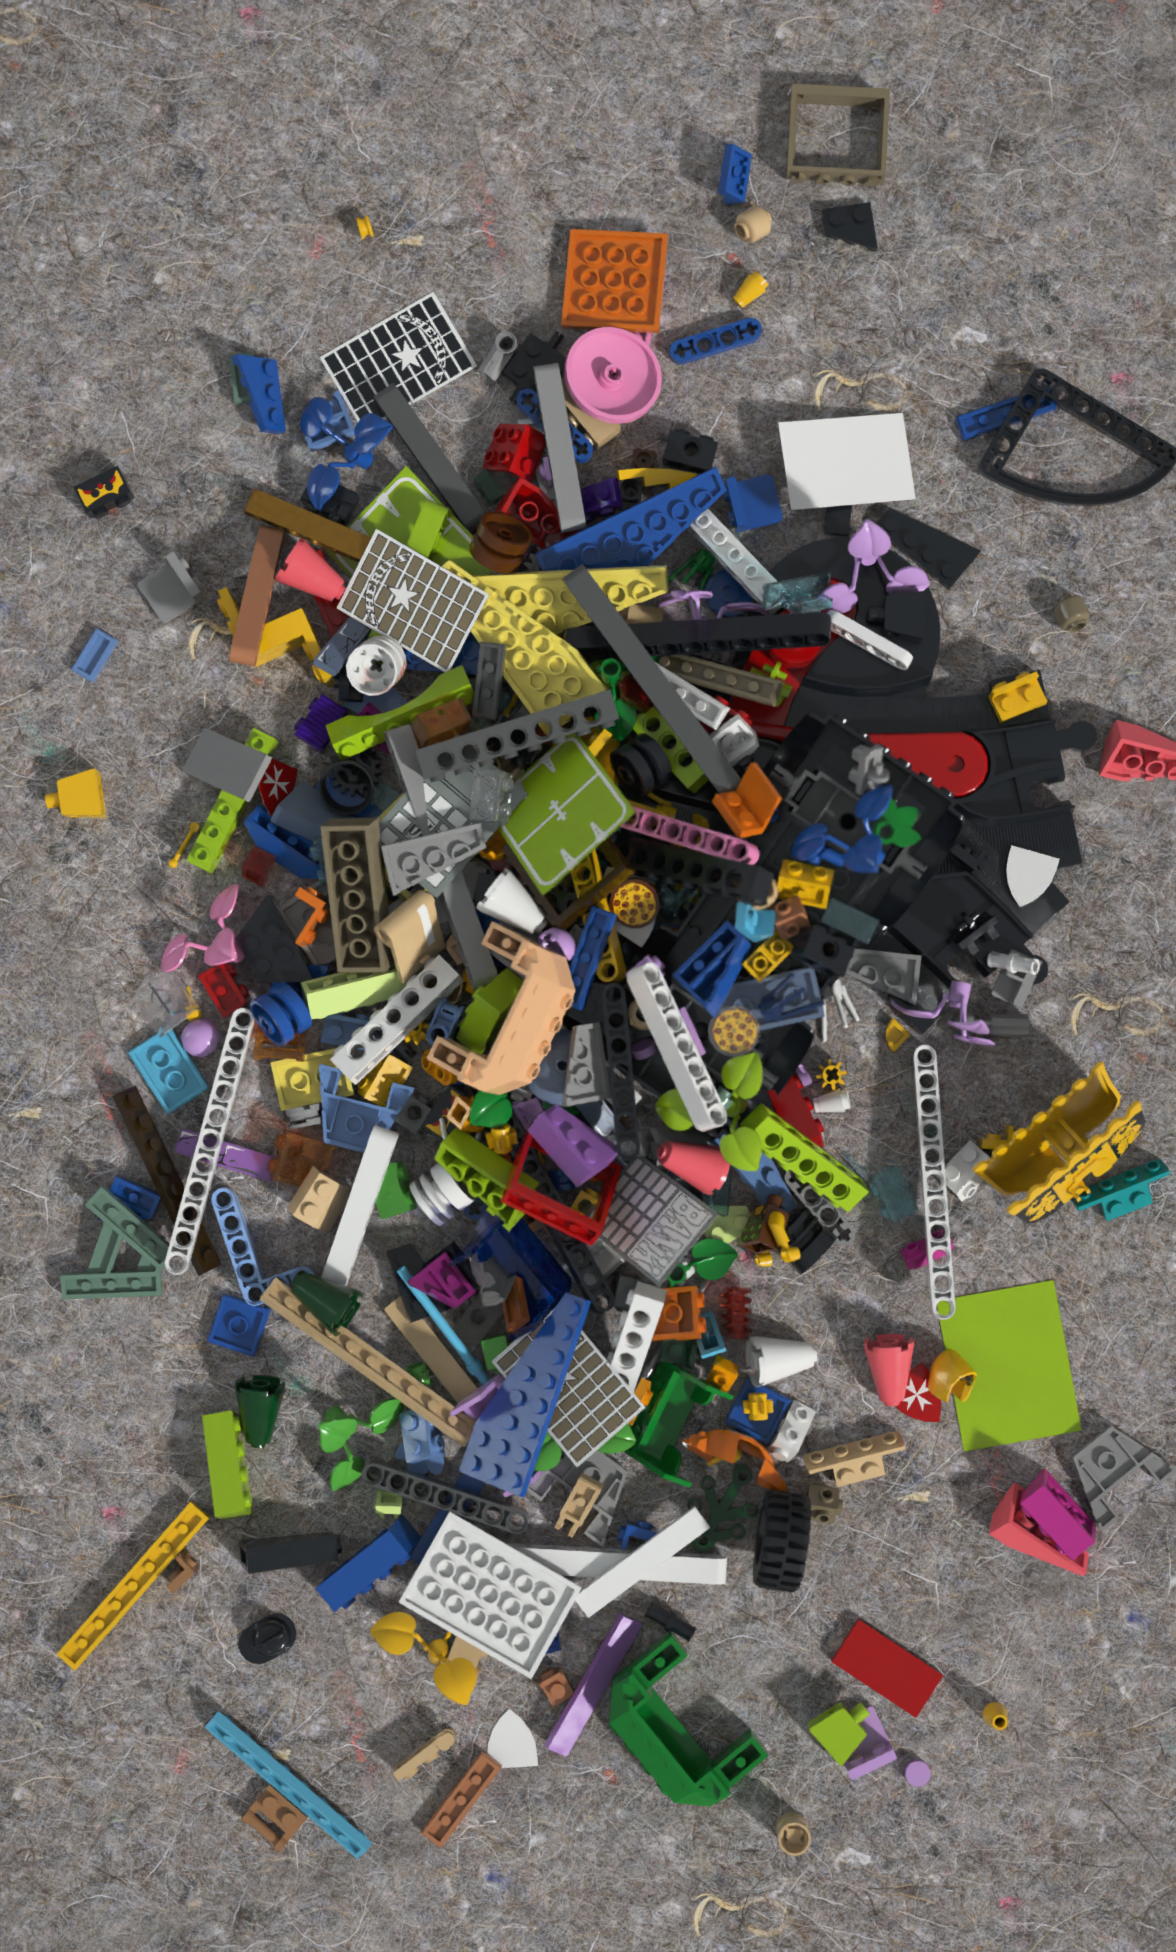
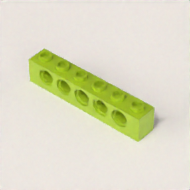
M253 728L245 745L273 757L279 742L275 738ZM222 790L186 861L213 874L249 802Z
M760 1103L740 1123L741 1127H750L759 1134L762 1141V1152L768 1158L774 1157L784 1170H792L799 1181L803 1184L808 1182L819 1196L823 1194L827 1196V1199L834 1207H842L849 1212L869 1193L861 1177L764 1104Z

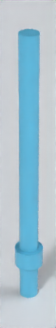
M405 1266L399 1268L397 1273L466 1363L465 1367L469 1373L475 1375L482 1385L489 1381L490 1378L482 1369V1363L478 1358L472 1356L429 1297L407 1283L413 1277Z

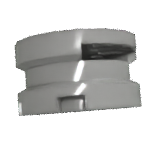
M320 1103L285 1110L286 1116L290 1118V1123H288L289 1130L321 1124L322 1116L319 1114L321 1110Z

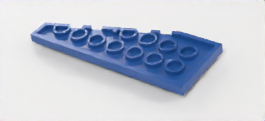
M715 466L536 552L535 556L542 571L574 570L581 564L586 569L648 566L700 514L705 512L727 491Z
M569 1293L564 1294L475 1422L459 1472L525 1498L591 1301Z

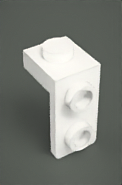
M794 1400L779 1433L771 1441L767 1451L772 1453L776 1459L789 1462L798 1453L816 1413L815 1410Z

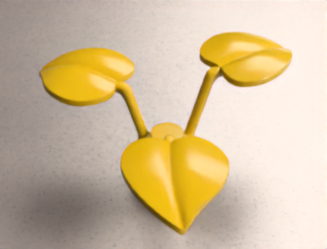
M404 1612L387 1614L373 1625L370 1635L382 1649L393 1655H401L408 1652L413 1646V1637L416 1638L423 1646V1650L428 1651V1660L432 1664L438 1665L434 1669L433 1680L437 1689L453 1702L461 1705L468 1704L476 1684L477 1672L474 1665L465 1658L458 1657L451 1662L447 1658V1643L451 1632L447 1631L443 1639H434L427 1645L421 1636L414 1632L416 1628L415 1619Z

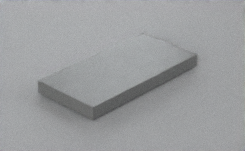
M203 728L182 772L250 802L272 757L207 728Z

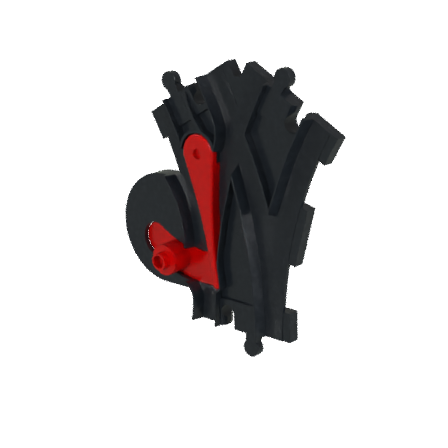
M841 537L815 541L796 549L780 560L769 573L786 590L789 601L773 615L821 612L814 608V603L826 588L840 582L850 587L855 566L854 556L848 550V543L851 538ZM890 549L887 553L880 555L889 573L893 576L899 569L912 566L907 560ZM877 561L869 566L860 563L856 588L853 591L858 599L857 610L855 605L851 610L842 614L853 621L855 618V622L908 651L913 656V660L907 670L899 669L831 631L830 642L825 646L736 651L731 665L696 654H686L750 672L752 667L768 675L771 674L762 670L765 663L772 667H775L777 661L782 663L779 670L788 675L785 681L778 677L775 678L793 686L788 698L785 697L778 707L734 695L732 697V695L695 684L692 685L713 698L716 695L722 697L729 703V708L734 711L740 709L750 716L751 728L756 732L759 747L751 755L754 758V762L759 763L761 769L765 767L783 740L807 713L816 714L823 719L826 718L828 713L832 716H835L837 713L849 722L848 727L854 731L859 728L870 736V742L875 745L879 742L891 750L889 755L896 760L901 757L910 763L912 771L918 775L920 772H923L933 779L931 784L939 789L943 786L955 794L953 799L958 802L953 808L965 818V823L954 845L958 844L960 846L963 844L973 851V857H976L983 848H987L989 851L985 856L988 860L980 870L975 868L972 872H968L947 855L922 893L893 927L886 931L871 924L865 932L868 936L860 947L856 945V949L921 955L916 1005L892 994L887 997L890 1003L892 999L904 1009L915 1011L936 1010L943 999L944 993L949 994L951 981H959L951 976L948 971L949 958L952 954L958 952L967 955L971 959L975 970L983 978H986L997 969L996 967H989L987 964V958L991 951L1008 954L1009 950L1012 949L1029 957L1036 958L1042 961L1033 985L1039 984L1047 977L1048 965L1042 957L1033 955L1024 944L1029 939H1032L1033 935L1070 901L1051 882L1044 893L1038 898L1019 907L1011 894L1007 882L1006 868L1011 845L1058 858L1057 869L1076 866L1082 863L1072 816L1075 805L1066 800L1054 803L1048 809H1041L1031 802L1029 791L1035 783L1050 785L1063 782L1065 780V771L1060 752L1070 749L1076 752H1084L1090 749L1097 739L1096 729L1089 722L1078 721L1067 729L1056 731L1054 725L1056 719L1050 716L1048 702L1046 705L1001 724L988 697L993 690V686L1003 681H1006L1007 684L1013 682L1019 674L991 680L989 682L990 693L924 698L928 684L934 674L933 671L941 639L939 614L932 593L928 587L924 590L927 591L924 639L921 644L884 636L881 634L882 622L868 621L869 606L883 607L884 598L889 594L886 590V585L890 580L887 579ZM748 612L747 616H762L764 614ZM1036 670L1039 675L1037 681L1046 697L1041 671ZM676 739L668 742L667 749H672L676 745ZM692 756L684 760L683 767H687L692 763ZM672 772V777L669 781L660 787H654L652 790L653 794L671 802V806L677 808L676 820L693 824L692 815L698 813L708 821L710 830L737 838L712 802L714 796L719 794V792L710 780L694 794ZM633 796L632 801L655 808L657 804L661 805L648 796L643 798H635ZM846 814L841 818V826L845 829H852L856 824L853 815ZM679 827L675 831V837L679 834ZM622 828L621 834L644 839L643 834ZM656 839L657 843L670 845L669 842ZM724 841L719 844V851L724 847ZM964 911L970 916L975 911L979 915L986 911L991 916L994 915L998 920V923L995 925L1000 935L992 941H987L981 935L976 939L981 947L980 951L970 956L964 950L954 945L950 938L959 932L956 926L962 922L959 916L960 913ZM947 1001L938 1016L934 1018H918L906 1015L901 1011L899 1013L919 1035H922L953 1007H950V1001Z

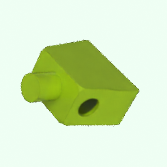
M839 1702L811 1719L807 1726L815 1738L836 1762L842 1766L866 1737L867 1733L861 1722L870 1712L862 1702H859L850 1711L842 1702Z

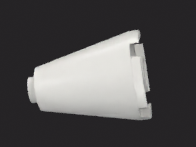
M507 868L504 869L503 873L497 877L485 893L483 901H480L476 906L480 912L531 935L535 931L540 933L548 923L545 919L546 912L534 902L530 893Z
M751 1336L749 1337L750 1340L746 1341L747 1367L751 1366L753 1374H749V1378L755 1387H761L812 1368L814 1362L817 1361L816 1348L812 1347L809 1342Z

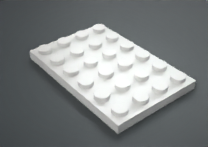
M449 1512L401 1596L399 1603L532 1679L582 1587L460 1516Z

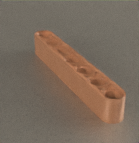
M259 526L231 645L229 662L256 666L274 587V579L277 574L284 542L285 530Z

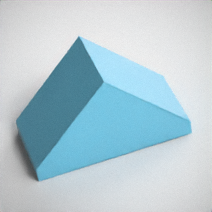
M713 1311L701 1314V1317H705L706 1332L702 1333V1339H696L701 1357L704 1359L724 1352L726 1348Z

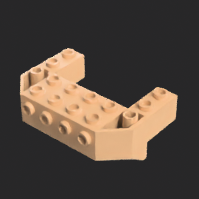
M492 921L481 944L513 961L510 968L526 975L522 987L489 1055L476 1053L452 1039L437 1036L426 1059L458 1076L457 1080L483 1092L501 1095L528 1085L537 1077L540 1071V1064L544 1056L550 1051L551 1041L555 1033L562 1026V1018L566 1010L573 1003L575 987L565 956L505 925Z

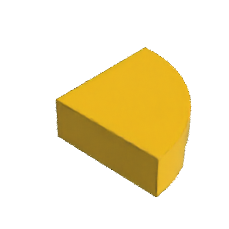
M891 1018L886 1026L885 1040L889 1049L894 1053L911 1034L894 1018Z

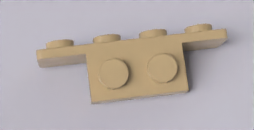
M893 1431L837 1445L832 1448L814 1451L803 1455L808 1474L832 1469L836 1486L841 1487L885 1475L882 1456L905 1450V1444L900 1431Z

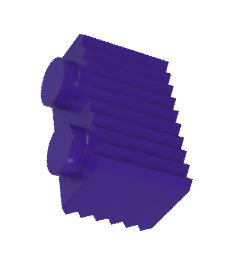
M321 694L320 698L315 697L308 707L311 711L306 718H300L294 728L296 730L295 736L321 754L331 741L325 725L349 714L346 709Z

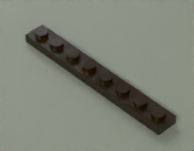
M134 1086L118 1092L112 1097L175 1226L185 1187L137 1087ZM189 1207L184 1211V1218L187 1221L196 1219L197 1212L194 1207ZM202 1222L191 1257V1262L198 1276L222 1265ZM183 1231L178 1234L184 1246L189 1244L191 1236L188 1232Z

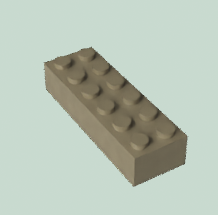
M378 817L329 819L320 826L337 971L386 972L395 963L391 948L382 943L374 931V927L389 915Z

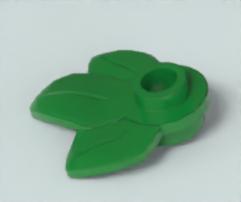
M891 798L886 811L873 825L872 833L881 838L883 845L894 843L899 847L914 845L921 839L920 835L911 828L917 819L918 809L909 806L897 809L894 800ZM884 826L890 830L889 835L886 837L880 834V830Z

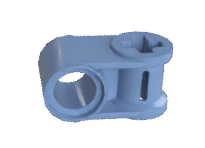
M443 997L435 1009L434 1017L427 1030V1041L433 1046L436 1040L435 1034L439 1029L444 1031L445 1038L453 1040L458 1030V1025L466 1014V1007L455 1006L447 1002V999Z

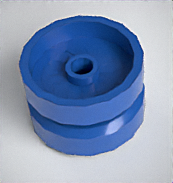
M278 982L269 988L268 995L261 994L250 1003L251 1012L264 1034L278 1046L283 1047L293 1040L294 1033L301 1034L312 1025L310 1013L304 1002L284 982Z

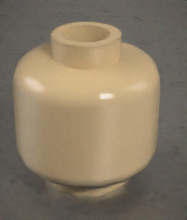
M754 205L737 216L734 226L735 232L742 241L754 243L770 233L772 218L767 210Z

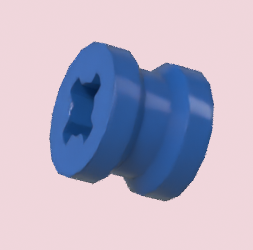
M561 1169L548 1171V1175L552 1179V1183L557 1191L575 1188V1184Z

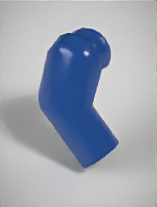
M823 848L815 857L806 861L817 866L820 863V859H824L836 866L842 867L844 865V854L831 848Z

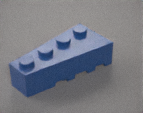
M401 1514L395 1519V1522L388 1530L387 1528L383 1529L370 1542L369 1546L365 1544L351 1557V1560L347 1559L324 1578L315 1589L334 1612L341 1607L345 1610L356 1601L355 1596L361 1592L364 1595L374 1587L372 1582L377 1578L381 1581L393 1571L391 1567L396 1563L399 1566L404 1564L411 1557L409 1553L421 1536L405 1516Z

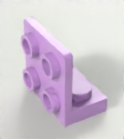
M872 1705L866 1707L870 1714L861 1722L867 1735L844 1763L851 1780L898 1759Z

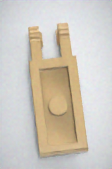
M582 1472L561 1509L560 1517L554 1528L559 1530L562 1528L565 1518L574 1523L568 1531V1536L573 1538L578 1527H581L604 1484Z
M446 1727V1729L441 1730L398 1763L393 1773L398 1782L404 1777L408 1780L418 1772L417 1767L423 1762L426 1764L432 1762L439 1755L437 1753L439 1750L447 1751L450 1746H453L456 1737L455 1730Z

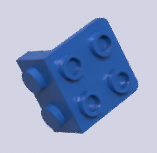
M767 474L738 482L735 476L725 479L724 485L727 491L722 496L724 502L728 501L730 511H727L730 526L734 525L736 533L782 521L783 515L772 475Z

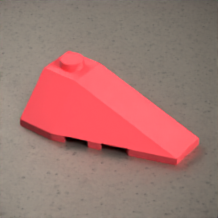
M1016 1482L1013 1483L992 1514L989 1534L1012 1549L1078 1575H1086L1089 1553L1085 1550L1074 1560H1071L1067 1554L1065 1556L1062 1555L1055 1546L1056 1542L1050 1536L1046 1537L1040 1531L1038 1522L1033 1517L1029 1518L1022 1511L1020 1504L1021 1494L1026 1489Z

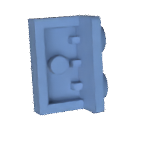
M413 1410L399 1414L407 1463L414 1464L431 1457L442 1458L445 1456V1443L442 1433L438 1428Z

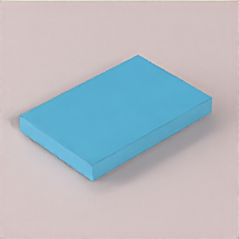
M170 1025L128 1052L167 1115L210 1089V1086L189 1053L184 1050L182 1042Z

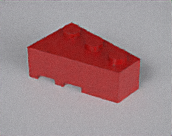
M796 1074L790 1078L779 1095H777L775 1090H768L767 1093L776 1114L819 1147L823 1148L824 1143L821 1133L824 1132V1128L819 1118H813L810 1111L814 1110L808 1096L803 1098L799 1090L803 1086L798 1075Z

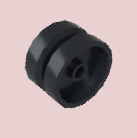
M639 733L631 738L627 744L620 745L610 753V764L617 780L635 798H643L652 792L654 787H660L672 777L671 765L665 751L654 738L646 733Z

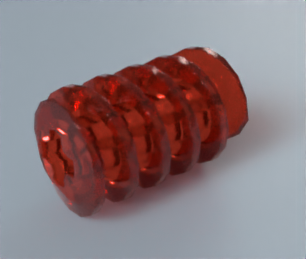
M725 1287L724 1289H727V1292L721 1294L720 1297L727 1299V1302L721 1304L720 1307L728 1310L727 1313L721 1315V1318L727 1319L728 1322L722 1324L721 1328L727 1329L728 1333L721 1335V1337L725 1339H748L749 1337L746 1335L751 1334L753 1329L746 1325L752 1323L753 1319L745 1316L752 1313V1308L745 1305L751 1303L752 1298L745 1295L751 1293L752 1289L749 1287Z

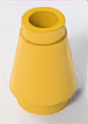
M754 271L752 275L748 274L733 296V300L743 308L765 293V288L769 284L757 271Z
M998 1702L989 1703L983 1710L985 1723L997 1730L1005 1729L1008 1724V1712L1005 1706Z

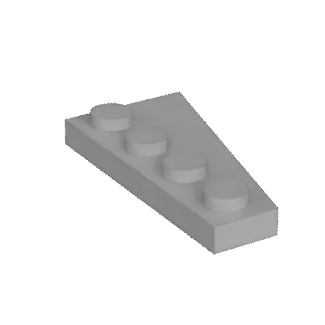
M480 822L381 846L393 896L486 848Z

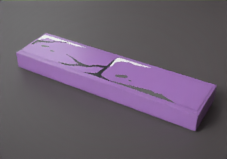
M182 1128L175 1152L193 1158L200 1133ZM206 1136L204 1138V1145L209 1148L214 1147L218 1139ZM223 1141L217 1166L270 1182L278 1157ZM200 1159L201 1161L211 1163L209 1159Z

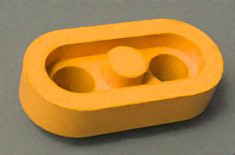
M431 1049L426 1050L421 1059L423 1069L443 1085L456 1084L458 1076L426 1059Z

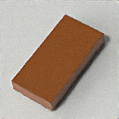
M517 1276L506 1301L502 1302L507 1331L512 1333L530 1321L523 1278Z

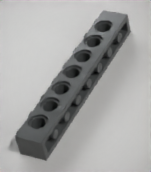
M609 689L415 750L424 780L430 778L432 783L445 779L444 773L453 770L455 775L470 771L469 765L478 763L479 767L493 764V758L503 755L504 760L518 756L517 750L527 748L528 752L543 748L541 743L551 740L553 745L566 741L565 735L576 733V737L589 734L591 733L590 728L600 725L601 729L614 726V720L619 719L611 690ZM589 706L596 708L598 711L597 719L592 722L587 721L583 715L584 710ZM564 714H569L574 719V724L570 729H563L559 724V719ZM546 722L550 727L548 735L544 737L538 736L535 733L536 724ZM516 729L522 730L526 736L525 741L521 744L513 743L510 738L512 731ZM490 737H497L501 741V748L496 752L488 750L486 742ZM470 744L476 748L477 755L475 758L466 759L463 756L462 749L465 745ZM442 752H447L452 756V764L448 767H443L438 762V756Z

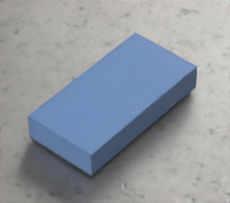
M95 628L71 670L94 683L119 641Z

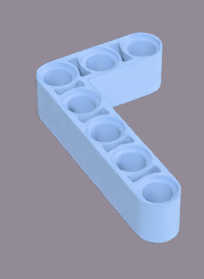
M224 1187L219 1188L213 1193L211 1198L212 1205L243 1297L249 1305L257 1306L264 1304L261 1300H255L251 1297V1289L258 1287L263 1294L275 1277L284 1280L286 1285L293 1289L291 1282L300 1271L316 1275L315 1270L311 1266L303 1265L265 1278L235 1190ZM222 1192H227L231 1200L227 1206L222 1205L219 1201V1195ZM231 1215L238 1219V1227L236 1229H231L227 1225V1218ZM238 1239L246 1243L244 1253H240L235 1249V1242ZM245 1263H249L254 1267V1274L250 1277L243 1273L242 1268Z

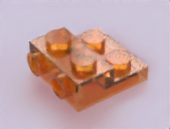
M284 1129L283 1134H278L275 1140V1148L278 1149L275 1158L271 1157L268 1162L267 1172H270L269 1177L277 1182L300 1187L313 1166L327 1173L335 1145L324 1143L322 1140L311 1138L302 1133Z

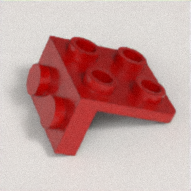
M499 424L493 433L490 448L484 456L483 469L493 472H508L516 478L521 477L531 483L546 445L544 434L527 424Z

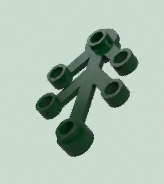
M741 1463L733 1468V1481L719 1504L714 1489L716 1486L715 1479L710 1475L702 1477L700 1484L705 1491L711 1515L708 1520L710 1528L700 1535L708 1538L705 1544L699 1543L698 1539L700 1536L691 1542L695 1550L707 1552L714 1547L717 1541L730 1538L741 1540L745 1536V1528L739 1523L733 1524L728 1529L715 1531L719 1522L745 1516L755 1518L758 1515L759 1509L754 1502H747L744 1506L728 1509L742 1485H746L752 1480V1470L748 1465ZM740 1471L747 1472V1477L743 1480L738 1478ZM706 1479L713 1481L712 1486L709 1488L703 1485ZM691 1497L687 1502L688 1509H691L690 1504L692 1501H698L700 1505L697 1509L701 1513L703 1507L701 1499ZM748 1506L755 1507L753 1514L746 1512ZM737 1527L742 1529V1534L739 1536L733 1534V1530Z

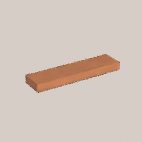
M481 1750L423 1827L421 1834L441 1849L501 1769L502 1765L484 1750Z

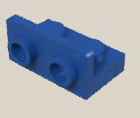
M733 143L725 145L718 193L725 197L724 204L728 206L745 202L752 154Z

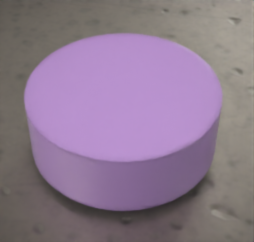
M652 1038L641 1039L630 1047L633 1058L637 1060H643L652 1056L657 1048Z
M913 1759L905 1766V1777L911 1785L921 1787L930 1780L931 1772L925 1761Z

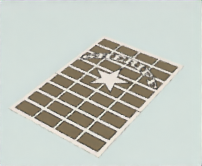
M376 529L337 609L379 634L394 639L401 647L440 670L447 672L451 670L489 594Z
M557 1304L491 1361L505 1379ZM582 1330L547 1430L576 1467L580 1466L645 1408Z

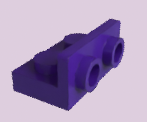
M612 477L580 489L586 523L593 522L594 517L597 516L606 517L613 515L614 510L623 507L618 478Z

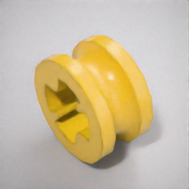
M368 214L363 219L356 217L361 238L365 239L366 235L373 237Z

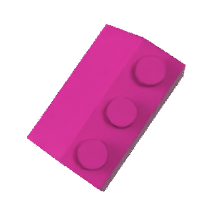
M1044 1468L1021 1494V1509L1029 1518L1033 1517L1038 1522V1528L1046 1537L1050 1536L1056 1542L1055 1546L1062 1555L1065 1556L1067 1554L1071 1560H1074L1095 1543L1096 1523L1048 1470Z

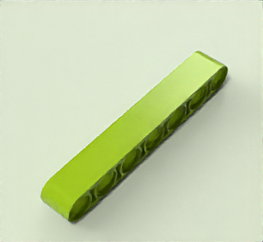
M426 500L406 546L432 561L448 524L446 522L447 517L450 518L452 510L431 500ZM372 629L368 639L383 635ZM379 660L376 664L380 666L383 662Z

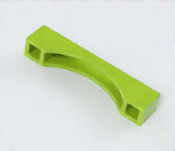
M463 665L440 674L433 684L421 695L399 708L371 716L348 715L325 726L331 743L342 761L385 742L384 731L406 724L415 729L473 703L474 690Z

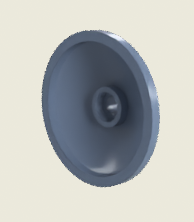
M560 1029L555 1033L551 1041L550 1051L544 1056L540 1064L539 1074L532 1080V1083L527 1085L537 1098L551 1105L562 1106L567 1068L561 1071L558 1069L557 1064L561 1061L565 1062L566 1065L568 1064L572 1034L570 1030Z

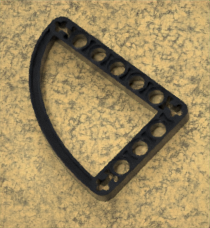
M1040 368L1035 370L1028 378L980 460L978 467L980 474L1004 488L1033 499L1068 506H1102L1129 500L1158 484L1176 464V447L1049 370ZM1042 375L1045 377L1043 381L1046 384L1050 385L1052 382H1055L1056 384L1050 389V392L1048 393L1046 390L1049 388V386L1045 384L1038 386V380L1035 379V377L1038 378ZM1064 387L1067 390L1068 396L1065 400H1060L1056 397V388ZM1031 396L1034 399V407L1031 409L1025 408L1022 405V397ZM1043 398L1158 466L1153 473L1141 482L1124 489L1104 493H1071L1053 490L1026 482L1002 471ZM1083 399L1088 402L1089 409L1087 412L1082 413L1077 410L1076 403L1078 400ZM1100 412H1105L1109 415L1110 422L1108 425H1101L1098 422L1097 416ZM1018 417L1021 420L1022 426L1019 430H1014L1010 427V418ZM1120 425H1127L1130 428L1131 434L1128 438H1123L1119 435L1118 429ZM1146 437L1151 440L1152 446L1150 450L1145 451L1140 448L1139 441L1141 438ZM1005 438L1008 440L1009 449L1007 451H1000L997 448L996 443L998 439ZM1160 445L1158 451L1161 453L1169 451V457L1172 460L1164 462V456L1162 454L1157 452L1153 456L1151 453H1153L1156 450L1157 446ZM994 455L999 456L994 463L996 470L987 471L985 462L989 463Z

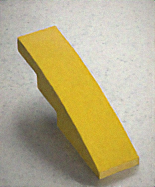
M658 468L615 470V477L618 480L640 477L641 486L666 484V490L699 475L679 470Z

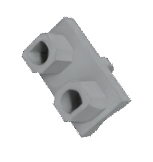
M878 744L871 748L860 745L852 750L851 758L857 761L859 765L851 769L848 780L856 784L855 793L860 796L867 789L877 788L881 786V783L889 780L890 773L887 769L883 768L884 764L882 763L884 747Z

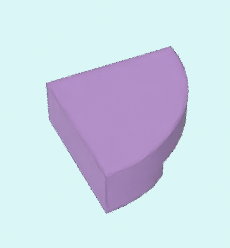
M800 1063L795 1074L798 1075L802 1086L805 1087L812 1083V1079L808 1072L806 1073L803 1064Z

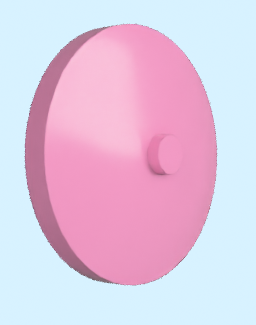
M602 327L586 332L573 344L564 364L565 384L571 398L582 411L602 422L623 424L634 421L650 410L660 393L662 374L654 352L641 338L620 328Z

